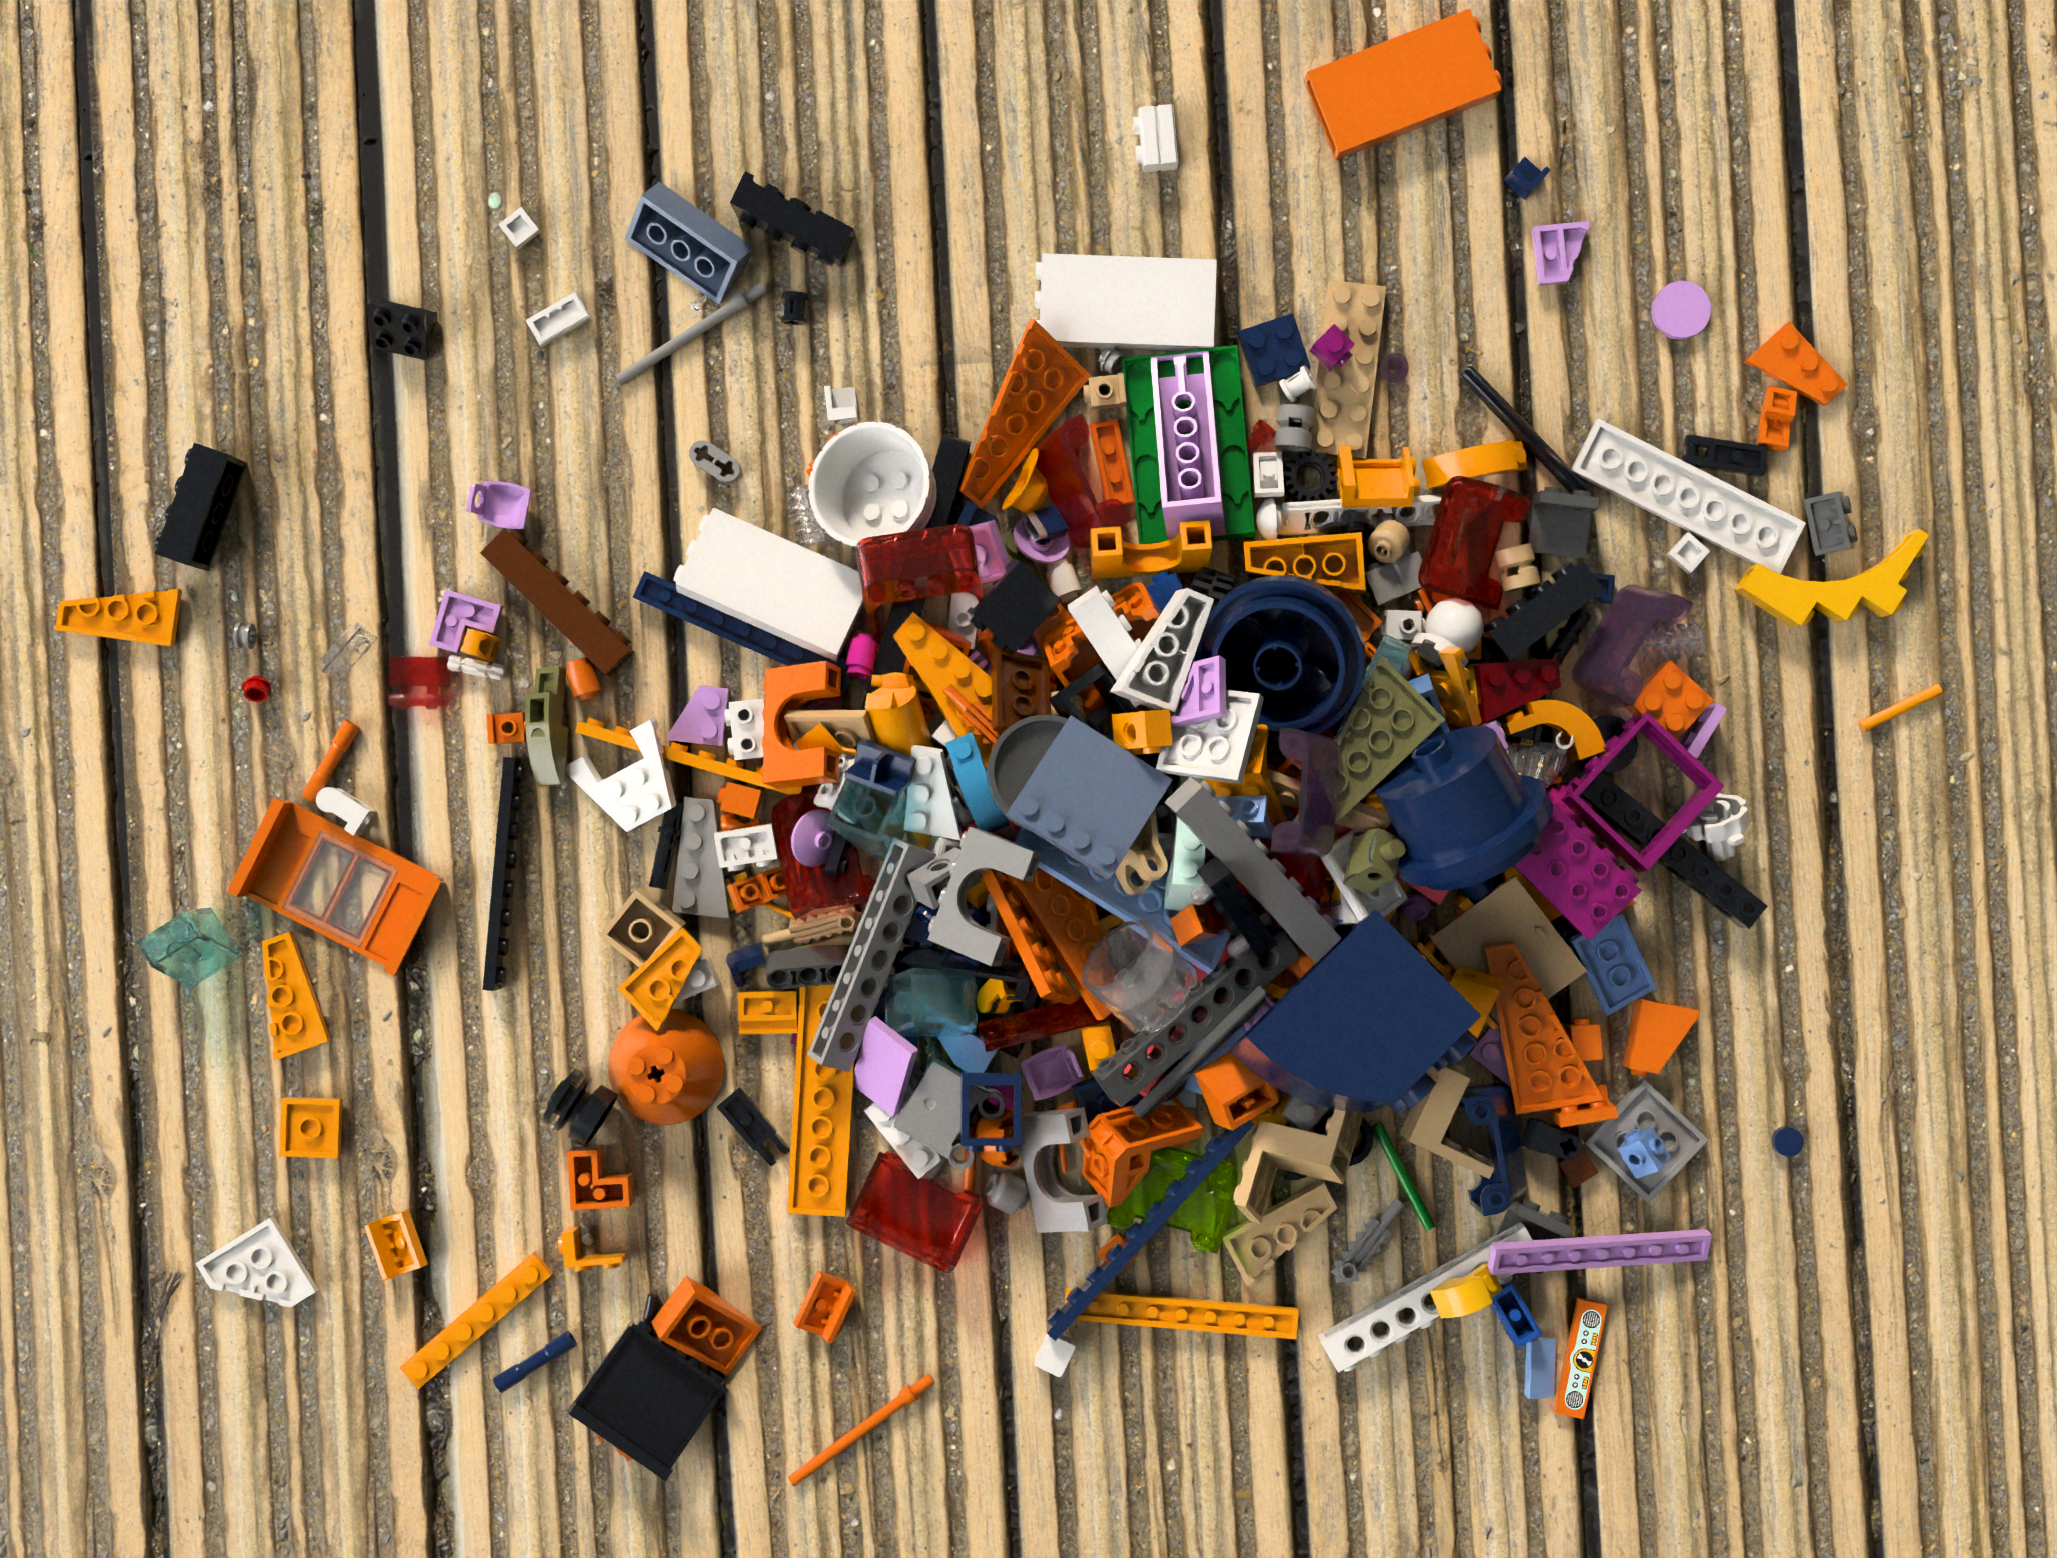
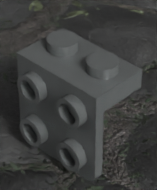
M1544 487V491L1541 490L1533 496L1528 543L1532 544L1533 552L1536 554L1577 559L1583 558L1587 551L1591 512L1598 509L1600 497H1592L1591 492L1574 490L1573 494L1562 493V489L1558 487Z
M1524 1198L1523 1202L1517 1200L1507 1209L1496 1234L1498 1235L1521 1222L1533 1240L1560 1239L1561 1236L1569 1238L1573 1227L1566 1223L1567 1217L1552 1210L1550 1214L1539 1210L1541 1207L1539 1204Z

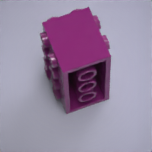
M1558 802L1556 805L1553 804L1551 817L1544 826V832L1538 844L1523 859L1514 864L1513 867L1581 935L1590 941L1642 891L1636 885L1640 880L1628 868L1625 869L1622 865L1618 867L1615 862L1619 859L1607 847H1603L1601 844L1597 846L1594 843L1597 837L1586 826L1580 823L1576 825L1573 822L1576 816L1564 804L1562 805Z

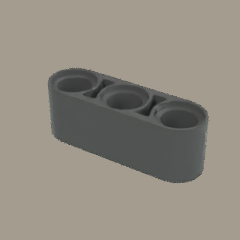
M841 945L773 951L766 957V981L770 987L775 989L835 984L848 949Z

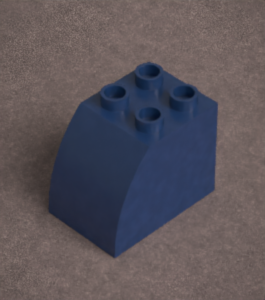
M1374 909L1354 925L1324 957L1313 965L1229 1049V1052L1251 1072L1270 1085L1309 1103L1341 1111L1363 1113L1373 1112L1389 1105L1396 1113H1399L1406 1106L1410 1109L1414 1107L1436 1085V1082L1426 1073L1432 1066L1437 1071L1443 1069L1448 1063L1453 1066L1475 1046L1478 1039L1468 1029L1481 1015Z

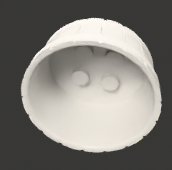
M883 422L859 423L857 426L853 425L839 432L837 436L835 435L822 448V452H819L812 467L813 471L810 473L809 501L817 522L823 529H826L825 531L831 537L842 541L844 544L858 548L888 549L910 541L926 526L936 503V482L924 451L906 431Z

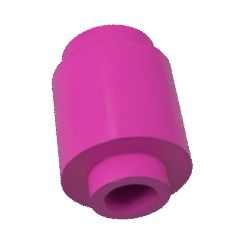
M857 634L856 638L849 640L845 667L848 669V676L856 679H869L870 674L874 672L878 643L873 641L872 636Z

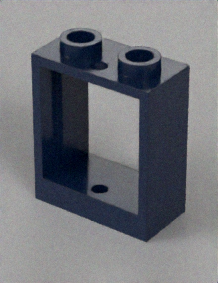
M961 1072L960 1145L967 1146V1151L983 1152L985 1146H996V1151L1013 1152L1014 1146H1021L1022 1073ZM970 1085L1013 1086V1137H969Z

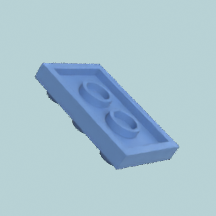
M1619 912L1590 941L1580 933L1568 938L1574 954L1587 970L1584 975L1602 1013L1606 1016L1657 989L1623 913Z

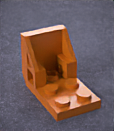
M1172 1099L1176 1106L1160 1105L1148 1118L1138 1117L1132 1110L1137 1105L1135 1104L1098 1114L1088 1124L1090 1137H1087L1086 1140L1092 1153V1158H1087L1084 1151L1082 1174L1096 1192L1102 1194L1103 1200L1110 1208L1121 1205L1149 1171L1151 1151L1202 1137L1203 1126L1178 1099Z

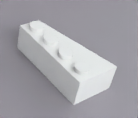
M1095 586L1067 606L1069 612L1117 681L1142 641L1140 638L1134 640L1129 632L1133 628L1123 614L1118 617L1112 608L1116 603L1107 590L1101 592L1098 586ZM1131 701L1134 707L1140 705L1137 702Z
M1189 588L1177 590L1110 692L1154 710L1170 709V713L1175 712L1214 599Z

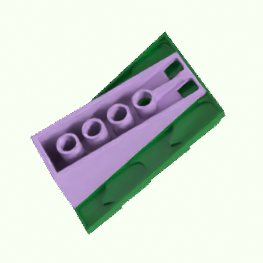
M1237 345L1122 358L1139 544H1153L1170 540L1178 534L1180 522L1210 520L1211 541L1256 537Z

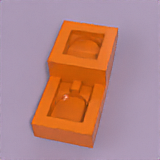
M1773 386L1767 387L1760 415L1756 445L1766 446L1769 450L1779 452L1787 450L1789 447L1790 424L1795 417L1797 391Z

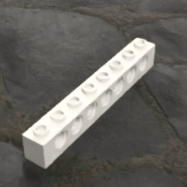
M1521 1222L1517 1223L1319 1334L1320 1342L1337 1372L1339 1373L1342 1370L1345 1372L1351 1371L1365 1357L1370 1356L1372 1358L1378 1356L1385 1350V1346L1394 1341L1395 1343H1400L1409 1338L1410 1332L1419 1327L1424 1329L1436 1322L1435 1318L1440 1316L1435 1303L1433 1305L1424 1304V1299L1430 1294V1291L1448 1278L1465 1277L1479 1265L1488 1263L1491 1243L1533 1240L1526 1227ZM1513 1274L1496 1275L1500 1285L1506 1284L1513 1278ZM1403 1308L1413 1309L1412 1315L1408 1319H1400L1398 1317L1400 1310ZM1376 1323H1387V1329L1383 1333L1377 1334L1373 1332V1327ZM1354 1336L1362 1338V1342L1358 1347L1351 1348L1347 1346L1350 1338Z

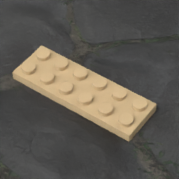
M1329 280L1327 282L1321 336L1335 324L1355 345L1350 351L1353 356L1341 368L1336 365L1329 371L1318 360L1316 375L1318 387L1315 389L1313 408L1316 409L1315 424L1310 428V432L1313 433L1312 450H1316L1318 454L1322 452L1325 456L1338 457L1339 446H1351L1352 459H1366L1386 286Z

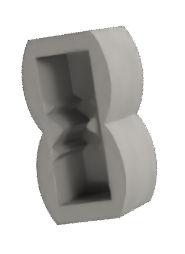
M1408 549L1396 562L1384 565V563L1378 561L1366 567L1368 572L1365 573V585L1375 608L1432 584L1419 551L1411 554Z

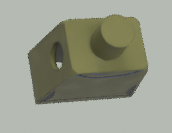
M1379 828L1354 832L1342 884L1367 895L1394 879L1397 874L1399 859L1405 854L1404 843L1398 836Z

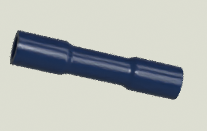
M566 1331L532 1356L494 1377L493 1381L498 1391L501 1393L505 1392L524 1380L530 1373L577 1346L574 1336L571 1332Z

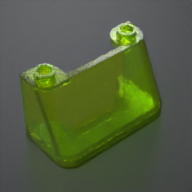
M1171 1146L1151 1151L1149 1171L1121 1205L1112 1208L1107 1207V1224L1123 1229L1132 1226L1135 1218L1144 1219L1147 1216L1145 1212L1148 1207L1156 1200L1160 1202L1166 1195L1165 1190L1168 1185L1175 1179L1179 1181L1186 1174L1184 1170L1189 1162L1195 1157L1199 1159L1202 1155ZM1221 1161L1163 1225L1190 1232V1241L1196 1249L1202 1252L1217 1254L1235 1204L1234 1192L1238 1181L1237 1169L1232 1164Z

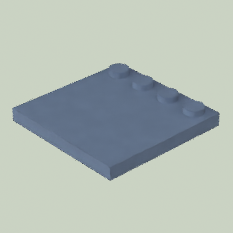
M1070 715L1006 815L1099 875L1110 880L1173 779Z

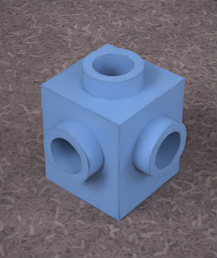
M1653 1127L1643 1131L1637 1128L1628 1132L1624 1136L1626 1140L1618 1148L1623 1161L1628 1165L1636 1179L1660 1171L1671 1158L1663 1140L1657 1135Z

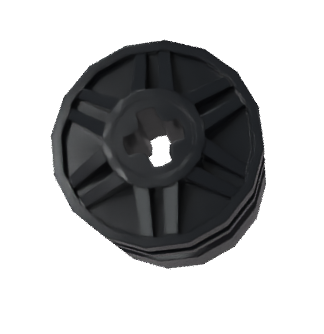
M574 1069L566 1079L561 1081L547 1103V1109L542 1121L549 1125L559 1115L554 1129L559 1131L568 1122L572 1123L568 1138L586 1147L607 1118L618 1098V1094L604 1085H600L591 1094L588 1090L591 1086L592 1078L586 1077L578 1086L577 1084L583 1072Z

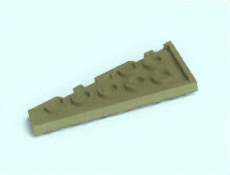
M1382 655L1293 822V825L1313 845L1328 833L1445 721Z

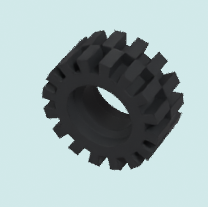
M1311 450L1310 452L1302 451L1300 454L1292 457L1283 471L1284 490L1290 494V498L1293 501L1324 500L1333 491L1337 476H1335L1336 468L1332 466L1330 458L1324 457V453L1318 454L1316 450ZM1305 467L1315 468L1320 474L1319 485L1312 489L1303 487L1298 479L1301 469Z

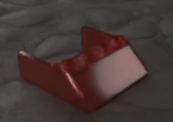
M955 524L863 538L856 544V559L862 598L873 640L878 645L881 643L880 620L876 607L881 604L960 592H968L975 595L978 602L986 596L974 533L966 525Z

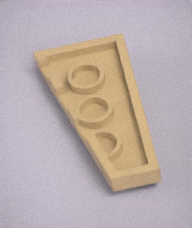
M1321 1180L1265 1210L1261 1224L1248 1219L1220 1234L1247 1287L1256 1281L1255 1278L1261 1272L1267 1271L1273 1266L1275 1260L1286 1250L1290 1251L1297 1244L1296 1241L1305 1233H1310L1334 1212L1337 1206L1325 1183Z

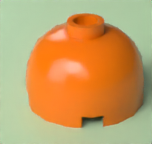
M1005 1108L1003 1114L996 1119H987L982 1116L977 1123L976 1129L972 1130L971 1137H1013V1108ZM985 1146L983 1152H978L983 1161L996 1167H1014L1020 1156L1014 1155L1016 1146H1014L1013 1152L996 1151V1146Z

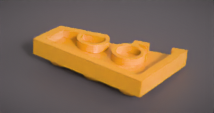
M682 927L617 988L656 1031H659L699 959L703 947Z

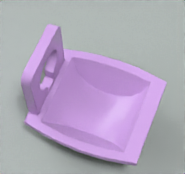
M484 481L483 485L472 483L467 503V512L477 514L478 520L493 526L507 529H524L532 490L502 481ZM478 492L480 500L479 503L475 505V497Z
M1067 1045L1041 1051L1020 1063L1035 1101L1058 1095L1071 1088V1085L1079 1083L1081 1081L1080 1078L1083 1077L1072 1049H1068Z

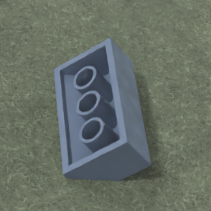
M658 182L641 195L625 237L626 241L719 305L746 269L754 250L752 245L661 182Z

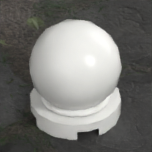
M1447 598L1438 602L1427 615L1424 624L1426 633H1417L1410 645L1413 647L1418 646L1416 653L1419 656L1440 667L1443 662L1438 652L1445 647H1460L1465 654L1473 650L1480 642L1484 629L1481 613L1471 602L1460 598ZM1466 656L1461 660L1463 669L1468 663Z

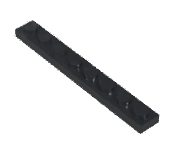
M503 757L482 989L487 991L501 989V985L505 984L507 974L506 967H503V957L507 956L509 950V939L505 938L506 927H509L511 924L512 911L508 909L509 898L513 897L514 881L510 879L511 869L516 867L517 852L513 851L514 840L518 839L520 829L519 823L516 822V812L520 811L522 806V794L518 793L519 782H523L525 767L521 764L520 758Z

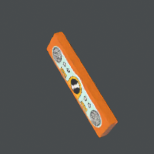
M1579 1297L1576 1299L1553 1409L1556 1414L1584 1419L1608 1307L1606 1303Z

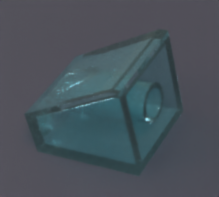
M846 778L826 824L864 854L884 861L893 837L903 839L906 832L904 830L907 796L904 791L899 796H893Z
M211 907L186 910L136 942L152 968L191 988L242 956Z
M911 968L888 977L885 982V1024L902 1037H961L976 1032L978 1015L976 1013L975 997L977 995V985L975 983V976L943 970Z

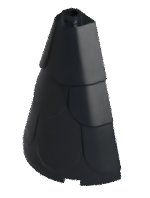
M905 947L902 951L899 950L892 964L895 967L894 980L934 1008H939L1004 1053L1018 1058L1033 1027L1031 1023L1034 1020V1014L1038 1012L1042 1001L1023 960L1004 958L1001 966H989L985 963L975 966L951 949ZM990 978L1017 983L1015 998L1022 1001L1010 1003L1006 1013H982L977 1006L978 992Z

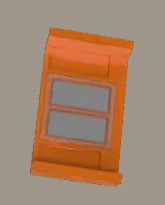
M273 798L227 893L235 897L246 896L386 966L384 972L396 976L444 878L363 836L351 835L344 830L345 827L290 800Z

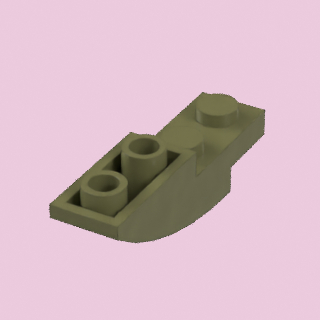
M560 666L536 668L534 693L526 694V739L531 768L537 786L564 785L569 728L562 726L567 669Z

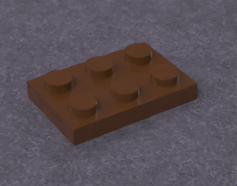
M996 647L991 652L993 730L1004 733L1010 726L1027 717L1051 715V707L1048 700L1050 699L1049 660L1018 652L1014 653Z

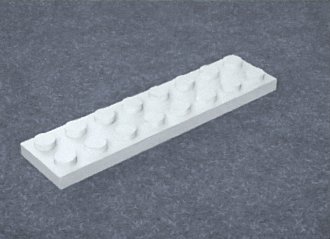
M1600 419L1595 421L1571 468L1579 477L1754 565L1760 564L1778 574H1781L1806 522Z

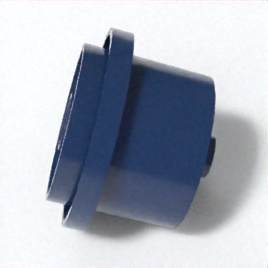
M1293 575L1257 578L1241 584L1228 592L1209 613L1195 656V661L1218 655L1226 659V690L1258 693L1264 697L1258 724L1267 725L1269 729L1268 741L1292 742L1310 738L1322 733L1338 722L1347 713L1358 695L1363 680L1366 660L1361 630L1347 606L1321 584L1305 577Z
M1471 726L1453 730L1420 744L1375 788L1399 839L1405 845V854L1400 857L1397 869L1400 878L1409 884L1426 886L1434 890H1455L1468 887L1507 870L1523 859L1538 844L1543 835L1544 826L1549 821L1553 811V802L1544 784L1537 778L1518 775L1496 732L1492 728L1485 726Z

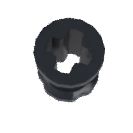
M798 291L783 292L782 298L785 299L781 323L797 326L806 325L807 319L804 318V311L808 294Z

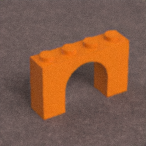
M819 661L765 669V680L763 683L765 703L762 713L764 720V736L762 738L763 765L761 768L763 783L777 789L839 782V753L826 747L796 750L792 745L790 732L784 716L788 710H798L808 701L840 696L841 668L828 661Z

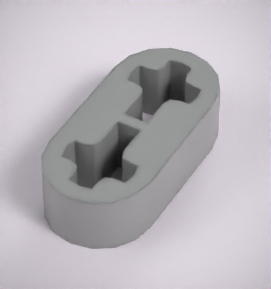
M697 441L691 446L689 457L697 467L726 484L734 483L739 479L741 467L733 457L707 441ZM709 448L707 453L714 458L712 463L704 458L700 462L697 461L699 459V456L696 454L697 450ZM718 462L725 466L733 463L732 469L735 472L733 475L727 474L723 477V471L716 465Z

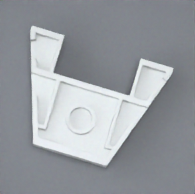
M655 717L630 730L632 737L644 756L643 759L604 780L601 779L588 754L565 766V773L626 832L676 806L668 769L665 770L662 757L664 749L662 742L658 740L656 729L659 727Z

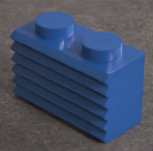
M1510 1280L1506 1284L1501 1285L1502 1291L1491 1298L1493 1303L1490 1305L1503 1325L1509 1339L1516 1346L1521 1347L1540 1336L1542 1332L1515 1284Z

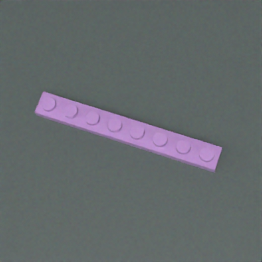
M1707 1229L1491 1243L1487 1269L1491 1275L1703 1261L1708 1258L1712 1234Z

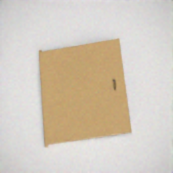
M1515 875L1434 934H1428L1429 938L1455 971L1457 967H1465L1488 975L1490 974L1484 945L1514 940L1547 999L1587 972ZM1494 1003L1489 1013V1016L1498 1025V1028L1500 1029L1496 1006Z

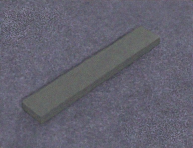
M1259 985L1132 1109L1138 1117L1148 1118L1272 997V994L1265 987Z

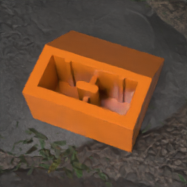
M1229 1051L1194 1072L1214 1124L1233 1131L1279 1102L1274 1086L1251 1072Z

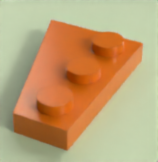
M1789 321L1743 362L1764 371L1772 379H1778L1791 386L1792 390L1797 391L1821 406L1827 405L1848 385Z

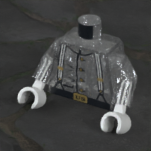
M1497 720L1498 726L1501 727L1499 720ZM1563 731L1557 735L1556 744L1505 735V741L1509 747L1506 752L1518 775L1537 778L1544 784L1545 788H1548L1563 773L1568 757L1566 751L1574 744V735L1571 736L1570 744L1568 745L1562 744L1560 740Z

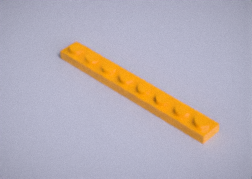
M588 718L587 723L578 721L576 733L640 751L630 733V729L619 726L615 727V731L604 728L605 722ZM674 742L671 743L670 747L663 745L664 753H662V757L799 798L803 796L805 786L777 789L764 784L760 767L755 766L754 771L744 769V763L727 758V762L723 763L715 760L716 754L699 750L698 755L687 752L688 746Z
M1066 1288L1065 1304L1068 1302L1066 1300L1067 1296L1074 1288ZM1101 1291L1076 1320L1296 1339L1299 1310L1294 1307Z

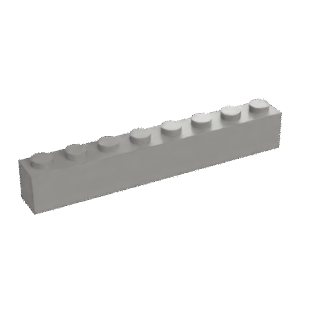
M1190 777L1164 803L1205 847L1220 860L1231 875L1299 948L1317 963L1342 939L1334 930L1337 924L1327 914L1321 916L1317 912L1321 907L1309 895L1304 898L1301 894L1304 888L1292 876L1287 879L1283 875L1287 871L1277 859L1273 858L1270 860L1266 856L1270 851L1258 839L1254 842L1250 839L1249 835L1252 831L1240 819L1235 822L1231 818L1234 814L1233 810L1224 801L1221 800L1218 803L1213 798L1217 793L1204 780L1199 784Z

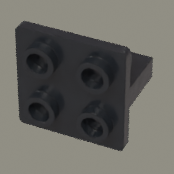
M381 299L379 302L369 300L367 303L371 347L427 360L429 356L428 338L437 323V312Z

